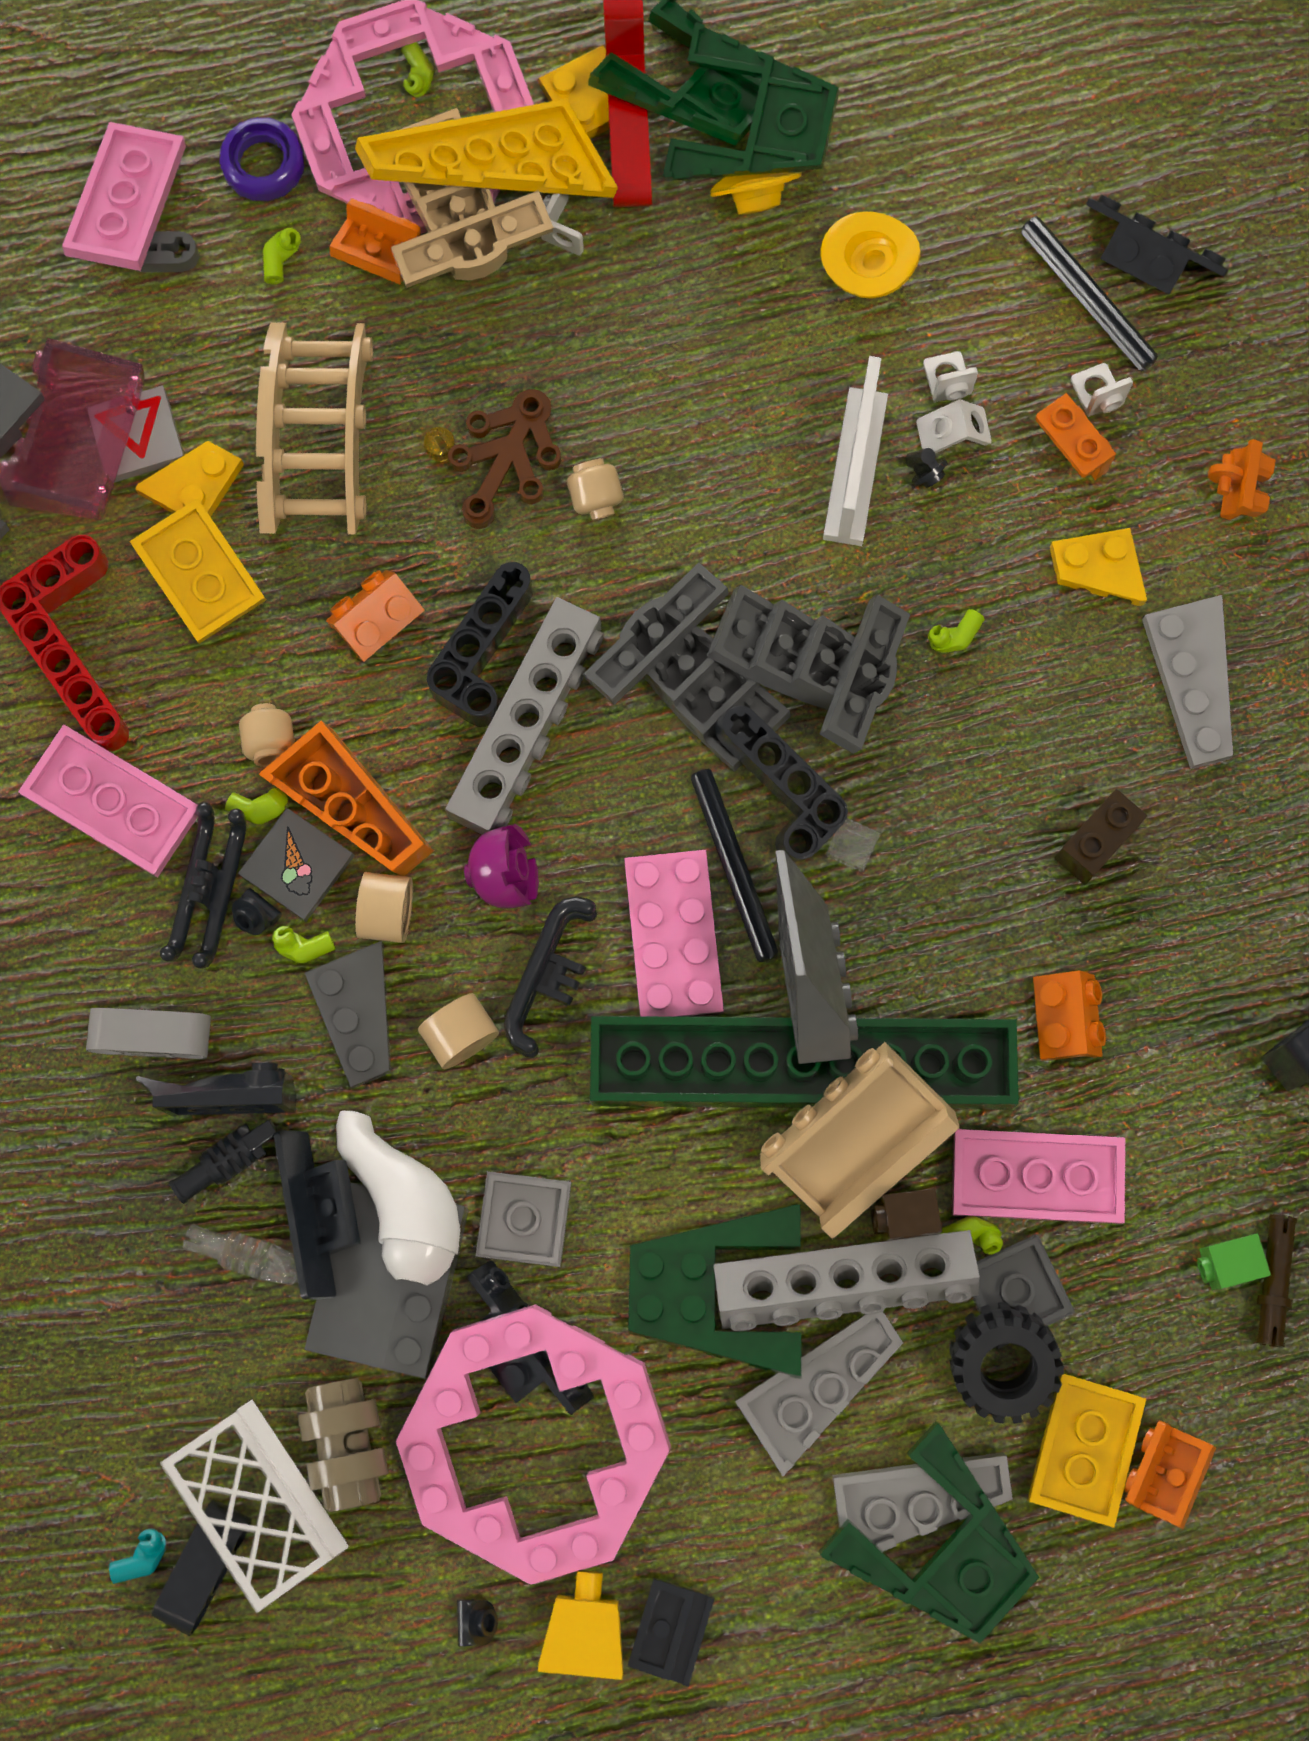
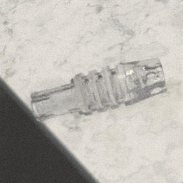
M191 1224L185 1236L190 1237V1240H184L183 1250L215 1258L218 1264L221 1265V1268L262 1281L289 1285L297 1282L294 1254L275 1244L235 1231L224 1235L199 1227L196 1224Z

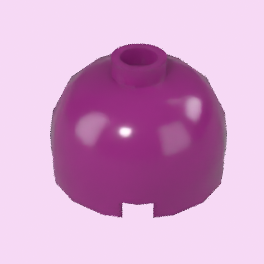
M512 824L499 827L481 835L475 841L469 854L468 864L464 867V875L468 886L474 888L475 892L484 902L500 909L531 905L532 903L529 900L536 899L538 895L537 863L535 858L527 859L524 847L531 846V843L521 827Z

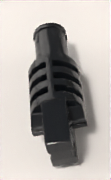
M270 1119L252 1131L246 1123L202 1152V1156L199 1157V1163L175 1180L169 1182L171 1189L177 1198L185 1204L189 1199L214 1182L217 1185L226 1183L267 1154L262 1145L272 1139L274 1133L278 1132V1129Z

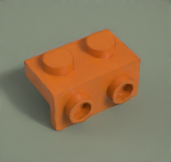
M350 198L346 204L347 219L329 246L330 256L401 284L403 278L392 254L391 247L421 236L420 226L406 218L380 210L372 204Z
M1067 393L1037 413L1036 422L1081 477L1085 478L1091 475L1094 480H1097L1108 472L1116 455L1115 451L1107 439L1088 420L1084 411L1074 403Z
M378 570L369 575L361 583L363 589L352 599L346 596L338 601L330 610L333 615L326 620L330 627L339 633L363 662L425 611L397 574L388 570L383 573Z
M1078 970L1033 977L1040 1060L1049 1061L1083 1056L1092 1058L1102 1057V1046L1106 1043V1032L1103 1023L1099 1021L1098 1005L1102 1002V990L1095 975Z
M1159 1420L1156 1428H1150L1144 1437L1141 1450L1145 1454L1139 1469L1134 1468L1127 1478L1125 1484V1493H1128L1126 1502L1137 1509L1184 1529L1216 1447Z

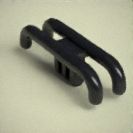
M201 802L196 807L198 827L169 942L160 950L162 960L166 962L176 961L184 949L194 908L209 910L210 913L201 948L192 957L193 965L199 969L209 967L215 958L247 827L244 812L240 809H232L228 814L230 821L228 842L221 870H218L213 863L206 861L215 824L214 810L207 802Z
M577 896L565 898L553 907L506 1012L504 1020L505 1035L513 1049L524 1057L534 1058L539 1053L537 1042L523 1033V1025L537 993L570 1006L573 997L567 993L560 992L559 989L562 985L577 991L580 982L565 976L567 970L582 976L585 973V966L555 954V950L566 925L570 921L581 919L591 922L596 919V904L590 899Z

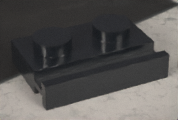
M654 1577L627 1667L689 1687L715 1597Z

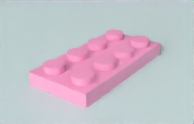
M109 122L62 245L65 256L141 271L186 148L183 136Z
M63 725L18 791L28 800L157 878L198 817L196 813L198 805L66 725Z
M706 850L624 858L640 1016L701 1017L723 1014Z
M958 1129L953 1133L952 1216L1123 1224L1125 1223V1138Z

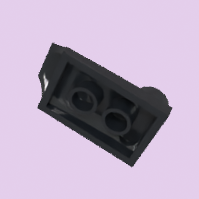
M253 1063L252 1071L209 1077L187 1085L166 1083L140 1076L136 1077V1080L144 1084L153 1095V1107L170 1116L296 1113V1092L293 1077L285 1072V1069L278 1068L277 1063Z

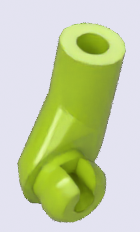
M418 42L403 46L401 49V53L411 66L408 78H404L403 83L405 90L411 96L421 97L430 89L435 68Z
M285 228L265 243L263 248L264 281L266 283L280 284L283 282V263L298 250L301 243V236L296 229Z
M968 609L957 627L941 628L940 625L932 627L928 633L931 648L940 653L965 650L970 645L985 618L979 612Z
M273 788L268 793L254 800L233 792L226 802L225 810L230 812L232 809H240L244 812L247 821L262 825L284 812L285 806L288 803V797L278 788Z
M282 926L276 929L272 935L276 951L297 963H307L336 950L328 931L306 939L293 932L292 928Z
M967 1216L942 1228V1232L939 1233L970 1230L973 1243L980 1246L986 1254H995L1003 1246L1002 1234L995 1224L976 1216Z

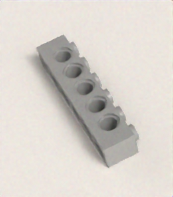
M556 597L445 808L450 820L481 835L508 825L513 810L509 807L516 794L522 796L531 779V774L528 773V770L534 758L540 761L545 754L550 742V738L546 737L553 723L559 725L568 707V703L564 701L570 689H578L586 672L583 664L588 654L595 655L603 641L604 633L601 632L599 616ZM562 643H569L575 647L574 652L569 656H559L554 650ZM543 678H552L557 682L556 687L548 692L538 690L536 684ZM531 712L539 717L537 723L531 727H523L517 723L519 717L524 713ZM506 748H516L521 752L519 758L511 763H506L499 759L500 753ZM488 783H497L502 787L501 793L492 799L481 796V789Z
M970 1230L714 1264L722 1329H732L734 1331H748L755 1328L756 1325L768 1323L787 1326L797 1323L799 1319L813 1317L821 1320H832L844 1313L859 1311L863 1314H876L882 1312L885 1308L896 1306L915 1309L923 1307L929 1302L947 1300L950 1303H960L969 1300L972 1296H979L980 1277ZM928 1268H936L942 1274L937 1277H929L922 1272ZM885 1274H895L900 1279L887 1283L882 1281L880 1277ZM844 1279H850L857 1283L854 1287L847 1289L837 1285L838 1282ZM801 1285H809L814 1288L808 1294H799L794 1291L795 1288ZM763 1290L771 1293L764 1300H756L751 1297L757 1291Z

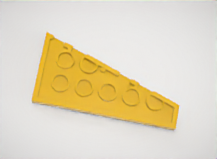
M567 99L358 137L355 150L371 180L529 192L539 191L542 193L614 198L618 188Z

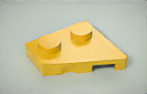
M603 45L539 77V86L548 101L567 99L590 139L610 129L608 93L588 85L590 73L606 58V49Z
M206 441L138 483L135 490L140 496L171 513L178 511L198 498L211 517L243 468L244 463L241 458L210 441Z
M1130 528L1051 542L1050 552L1059 585L1074 589L1085 588L1092 594L1108 597V595L1131 600V604L1136 606L1146 603L1147 597Z

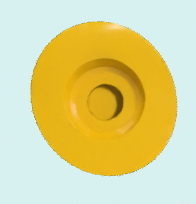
M776 172L726 176L716 183L710 192L712 197L732 193L738 215L752 214L781 205V192L784 191V183L802 177L801 172Z
M867 211L849 214L835 222L825 234L821 245L822 264L830 279L844 291L862 298H878L899 289L915 271L921 253L919 241L908 226L886 214Z

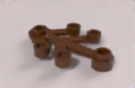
M535 389L522 391L515 397L511 407L490 414H486L483 411L471 412L466 419V425L469 434L475 438L487 436L492 429L510 424L514 425L507 436L470 448L463 444H457L449 450L448 459L450 466L459 472L468 470L473 464L496 457L478 493L467 497L462 505L464 519L470 527L483 529L493 522L495 509L492 501L512 463L520 482L519 492L521 499L527 504H536L543 498V485L539 479L535 478L523 445L531 429L538 446L537 459L539 466L547 471L555 470L559 467L561 452L552 443L545 424L551 416V402L543 392ZM529 403H536L539 406L534 412H528L524 408ZM476 420H483L486 424L481 429H475L472 427V423ZM547 452H552L556 455V458L551 462H547L542 459V456ZM459 453L468 456L466 461L462 463L455 462L454 457ZM528 486H536L539 489L532 496L524 493ZM476 503L485 505V509L480 513L471 511V507Z

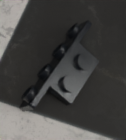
M1103 194L1100 195L1098 200L1089 197L1085 204L1120 222L1100 259L1169 295L1190 259L1223 277L1229 271V268L1223 266L1226 260L1225 257L1207 248L1204 249L1202 254L1188 248L1191 242L1190 239L1173 230H1170L1167 236L1153 229L1157 222L1138 212H1135L1133 218L1119 212L1122 204Z
M281 1130L274 1133V1141L301 1298L304 1300L329 1299L336 1296L330 1255L361 1244L346 1160H333L314 1167L309 1134L304 1131Z
M488 1261L467 1276L470 1283L491 1309V1312L481 1321L529 1307L511 1286L506 1273L498 1268L493 1261ZM546 1350L489 1367L515 1403L526 1397L544 1381L570 1415L594 1398L587 1383L559 1392Z

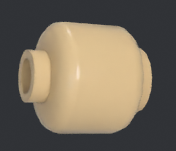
M603 458L572 467L574 473L568 477L567 486L574 510L579 514H590L592 521L614 515L613 507L620 504L624 499L615 466L604 464Z
M263 703L255 705L251 708V712L245 714L240 719L239 733L242 752L246 758L254 761L257 766L267 767L295 743L290 715L286 711L276 709L273 704Z

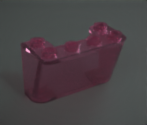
M47 338L44 350L36 352L32 369L33 373L38 374L37 387L41 389L40 392H42L45 400L26 420V424H29L26 438H19L15 454L11 456L9 461L3 460L0 465V484L3 496L6 497L11 507L101 521L110 500L144 385L143 365Z

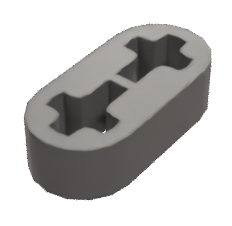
M155 231L142 269L139 272L189 271L198 263L200 256L194 239L186 232ZM184 245L187 251L182 253L181 258H176L174 252H178L179 246Z

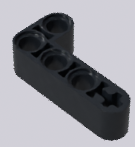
M507 562L496 570L427 673V683L433 699L438 704L477 727L489 726L499 707L495 689L489 683L479 678V675L518 620L533 595L531 577L528 569L523 564ZM518 581L520 582V588L517 586H513L509 591H507L506 584L509 583L510 585H515ZM488 612H497L502 615L501 619L494 624H486L481 621L482 617ZM467 644H474L479 647L478 652L471 657L461 656L459 654L460 649ZM451 676L457 679L455 686L449 690H441L436 687L438 681L443 677ZM479 697H485L491 701L490 706L483 711L472 710L470 705Z
M745 706L731 708L720 716L716 722L715 731L717 738L795 815L777 835L775 842L776 850H785L793 862L810 858L847 819L848 809L845 801L753 710ZM740 719L744 723L741 727L742 732L735 735L730 729L734 725L733 722ZM757 734L759 736V739L750 744L748 748H746L744 744L750 741V738L752 736ZM760 746H768L773 750L775 762L772 766L764 765L759 760L758 749ZM790 774L798 775L803 780L804 791L801 795L792 793L788 788L787 781ZM821 802L828 804L833 810V819L830 824L824 823L818 818L817 807ZM793 831L799 832L805 838L806 847L802 853H796L789 845V837Z

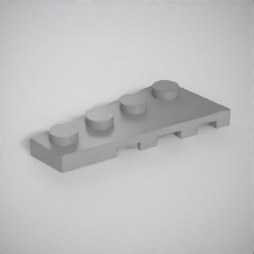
M1222 595L1146 614L1142 621L1190 769L1229 760L1233 756Z
M883 1311L876 1314H865L802 1356L801 1379L792 1378L790 1375L778 1372L735 1401L782 1476L791 1469L801 1455L809 1449L827 1426L843 1411L853 1397L903 1344V1341Z
M1004 1452L962 1458L993 1507L1013 1500L1007 1455ZM918 1464L832 1475L839 1528L849 1519L882 1551L897 1546V1543L919 1534L923 1536L938 1530L937 1527L954 1520H963L970 1515L958 1501Z

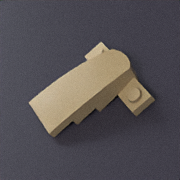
M458 108L402 129L460 119L461 116ZM403 182L428 233L391 247V251L406 288L450 271L455 279L470 281L484 278L497 271L507 260V249L553 232L554 227L539 191L495 207L489 188Z

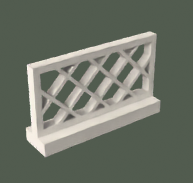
M869 356L863 389L849 387L823 540L862 546L888 398V393L876 392L881 358Z
M253 1400L238 1408L235 1413L160 1463L256 1613L349 1547ZM230 1427L234 1428L242 1441L239 1458L214 1453L217 1436ZM211 1441L208 1452L197 1450ZM246 1448L255 1461L244 1459ZM187 1456L207 1459L202 1483L183 1480L174 1465ZM212 1460L237 1465L232 1489L207 1485ZM242 1466L258 1468L266 1477L263 1495L238 1490ZM270 1485L278 1497L268 1496ZM189 1488L200 1490L198 1501ZM205 1491L231 1496L226 1520L208 1518L202 1510ZM236 1497L261 1501L256 1526L231 1522ZM267 1503L285 1506L290 1514L287 1532L262 1527ZM294 1522L302 1534L292 1533ZM213 1525L224 1527L222 1539ZM229 1528L255 1533L250 1558L235 1556L230 1553L226 1547ZM260 1534L285 1538L280 1563L255 1559ZM291 1539L308 1542L318 1559L305 1568L286 1565ZM237 1563L248 1564L246 1576ZM254 1566L279 1570L275 1589L262 1599L259 1598L250 1584ZM285 1571L297 1573L282 1584Z

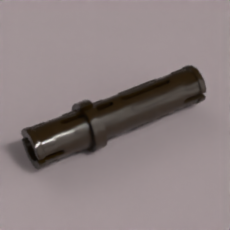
M1271 1214L1269 1215L1270 1222L1266 1261L1271 1276L1264 1277L1262 1295L1257 1296V1305L1261 1306L1256 1344L1264 1346L1269 1344L1270 1347L1284 1348L1287 1310L1292 1309L1293 1301L1288 1299L1297 1218L1288 1216L1285 1219V1215Z

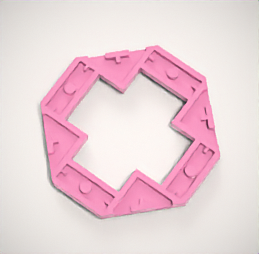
M402 0L338 22L332 34L333 40L325 55L321 56L308 81L309 87L301 102L298 101L291 115L319 191L345 203H348L350 198H353L363 203L372 204L378 209L395 216L406 218L419 225L422 234L427 232L408 192L403 194L399 182L371 180L365 168L357 171L352 169L331 109L366 97L355 62L426 39L438 73L475 61L494 112L534 105L510 41L497 35L491 37L476 30L475 25L448 13L444 16L427 8L426 4L419 0ZM490 189L493 201H495L500 189Z
M536 1304L454 1329L450 1333L396 1440L422 1525L530 1585L613 1561L671 1449L645 1363L629 1354L626 1356L605 1344V1341L575 1325L572 1327L551 1315V1312ZM546 1350L559 1392L601 1379L626 1461L588 1472L586 1477L599 1515L520 1538L507 1496L466 1508L441 1427L477 1417L481 1413L468 1373Z

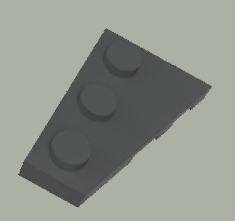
M379 941L305 973L352 1089L391 1073L389 1025L386 1007L387 991L384 974V943Z

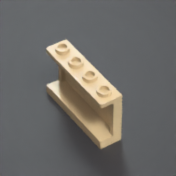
M885 1042L877 1050L872 1048L866 1051L858 1059L855 1065L856 1068L845 1078L838 1077L832 1081L824 1091V1097L813 1107L807 1105L802 1108L794 1117L792 1126L783 1134L776 1133L772 1135L761 1148V1169L767 1175L773 1172L820 1217L821 1228L832 1239L960 1128L955 1111Z

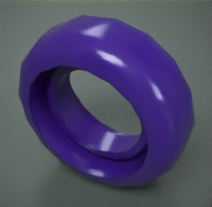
M254 117L238 123L227 133L220 147L219 165L227 184L239 196L252 201H272L287 195L297 186L304 172L305 154L297 134L285 123L270 117ZM259 142H270L277 145L284 152V160L280 168L273 174L265 177L252 176L241 168V158L245 150Z

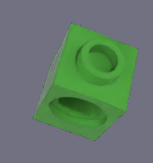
M1258 1233L1199 1248L1201 1258L1197 1259L1198 1270L1203 1282L1210 1283L1211 1290L1223 1289L1271 1276Z

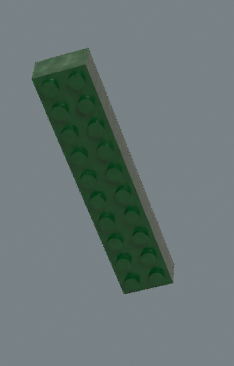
M591 1016L590 1103L591 1106L804 1108L807 1105L813 1107L824 1097V1091L832 1081L838 1077L845 1078L856 1068V1062L866 1051L872 1048L877 1050L885 1042L952 1109L1012 1110L1019 1104L1017 1019L856 1018L858 1040L850 1041L851 1059L799 1064L792 1018Z

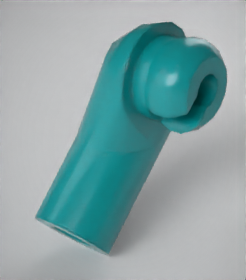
M153 1528L143 1530L138 1536L140 1542L132 1557L109 1563V1573L113 1584L148 1576L155 1571L166 1550V1540L162 1533Z

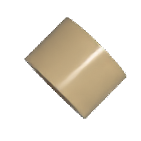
M364 872L360 882L356 906L355 928L357 938L405 942L412 912V877Z
M474 993L464 995L450 1002L427 1018L418 1028V1032L442 1069L451 1068L465 1061L490 1044L499 1035L498 1029Z

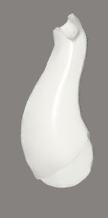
M340 1111L336 1124L337 1150L342 1159L346 1160L347 1166L368 1189L375 1203L380 1223L379 1243L382 1244V1258L388 1272L396 1280H411L425 1285L437 1281L449 1269L454 1255H458L460 1225L457 1206L447 1185L431 1169L394 1149L376 1135L370 1116L354 1111Z

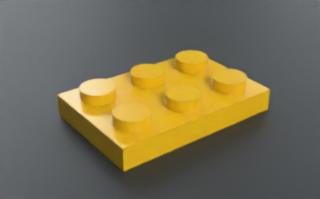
M198 498L129 541L199 644L266 601V598Z
M1067 1374L1059 1375L1062 1386L1059 1393H1054V1402L1050 1408L1027 1501L1114 1528L1146 1398Z

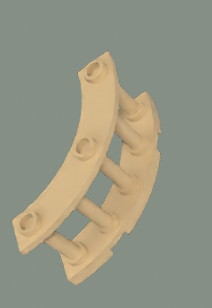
M270 323L263 349L264 354H270L269 367L261 366L257 402L256 457H264L262 481H256L260 533L276 534L280 520L286 519L287 515L347 516L348 534H356L359 521L366 519L365 495H359V429L366 428V407L364 404H361V395L366 364L373 360L372 337H366L365 323H357L353 341H294L293 337L287 336L286 323ZM294 357H350L349 368H289L288 366L289 361H294ZM289 384L347 385L346 408H286L285 404H281L283 388H288ZM286 424L345 425V453H285L284 449H279L280 428H285ZM285 469L345 470L346 499H286V495H280L279 473H284Z

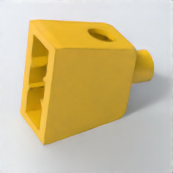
M577 1571L575 1596L557 1595L538 1664V1672L622 1680L624 1665L619 1600L601 1598L602 1572Z

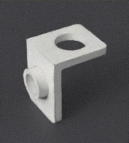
M555 193L552 196L547 195L543 202L554 228L553 232L541 236V239L581 256L584 250L582 234L557 223L569 199V195ZM556 233H560V234L565 235V236L568 237L572 242H568V241L562 239V238L559 237Z
M952 352L924 360L923 366L934 403L943 400H958L972 394L978 371L976 367L966 369L961 352ZM943 364H949L957 370L939 375L938 378L935 375V370Z
M1106 363L1072 375L1070 380L1087 417L1100 412L1109 413L1121 407L1125 403V399L1133 384L1131 377L1115 382ZM1097 377L1102 379L1106 386L1097 389L1093 396L1086 392L1084 384L1089 378Z
M961 399L918 418L916 422L922 449L931 448L935 453L966 439L985 446L992 442L984 408ZM971 414L978 422L979 432H977L972 424Z

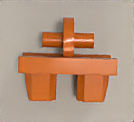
M1251 439L1246 447L1231 450L1230 454H1224L1221 464H1214L1209 467L1208 478L1218 484L1217 493L1223 495L1220 517L1232 520L1240 515L1257 517L1267 512L1270 497L1268 493L1256 490L1257 481L1263 483L1271 478L1274 473L1276 460L1262 453L1263 442Z

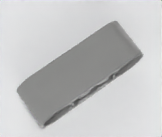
M91 1008L86 1051L108 1055L206 1059L208 1056L211 1016L191 1012Z

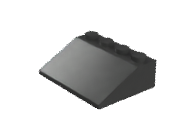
M785 850L776 851L779 944L798 1062L801 1064L851 1059L850 1041L858 1040V1029L855 1014H847V1008H852L850 984L841 982V977H846L844 952H836L835 947L840 946L838 921L830 922L828 905Z
M350 1183L361 1244L330 1255L336 1296L329 1299L316 1300L304 1350L403 1374L428 1378L434 1363L469 1209L456 1204L460 1225L458 1255H454L449 1269L440 1279L429 1285L405 1279L396 1280L388 1272L382 1258V1244L379 1243L380 1223L375 1203L364 1185Z

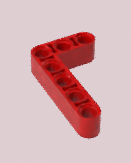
M603 0L606 56L612 52L645 73L643 0ZM608 94L612 178L618 187L613 198L614 208L652 206L648 110Z
M76 535L4 582L0 586V611L85 733L94 743L104 749L116 751L127 743L129 728L49 614L100 580L108 570V559L98 543L90 536ZM86 553H94L93 558L88 563L78 564L81 556ZM60 575L59 581L55 585L45 587L46 581L51 576ZM26 597L25 604L21 608L11 610L13 602L19 598ZM48 628V633L42 640L33 641L34 634L38 630ZM70 659L69 667L65 671L55 673V667L61 660ZM92 690V696L88 702L77 704V698L82 692ZM115 722V727L110 734L99 736V729L104 723Z

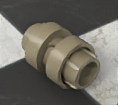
M358 1378L307 1388L305 1396L308 1413L298 1415L302 1442L316 1440L319 1461L306 1464L310 1490L322 1489L324 1507L328 1512L380 1501L381 1491L378 1476L389 1474L385 1449L382 1447L371 1450L367 1429L380 1425L376 1399L364 1400L362 1382Z

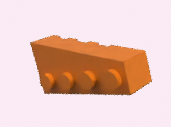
M323 721L318 722L259 773L264 779L400 876H406L434 852L338 734Z

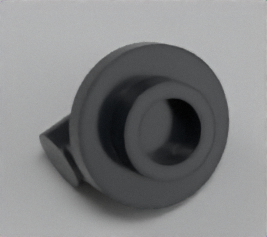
M931 448L908 453L905 458L906 465L913 468L917 474L911 480L914 486L923 484L925 488H928L940 481L946 475L943 471L948 465L946 459L936 460V454Z
M248 888L232 905L233 920L240 930L252 935L261 934L270 925L276 924L282 916L278 909L251 888Z
M474 1599L457 1600L458 1646H485L491 1642L498 1627V1617L493 1605L489 1601Z

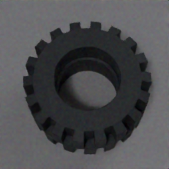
M998 1303L999 1309L991 1310L988 1304L980 1307L983 1314L976 1317L971 1312L965 1317L967 1325L964 1328L958 1325L955 1330L956 1341L950 1343L949 1349L952 1375L963 1401L969 1408L974 1406L977 1415L986 1419L987 1415L991 1414L996 1423L1004 1424L1005 1417H1011L1013 1424L1023 1422L1021 1415L1029 1413L1033 1419L1040 1415L1038 1406L1043 1404L1048 1408L1054 1402L1051 1393L1052 1391L1059 1393L1062 1386L1059 1375H1064V1365L1060 1358L1062 1354L1048 1325L1045 1326L1042 1318L1035 1312L1030 1315L1026 1307L1018 1304L1015 1310L1010 1309L1008 1303ZM1006 1343L1017 1344L1030 1352V1361L1026 1370L1013 1380L995 1381L986 1377L981 1372V1364L984 1357L991 1349L998 1345Z

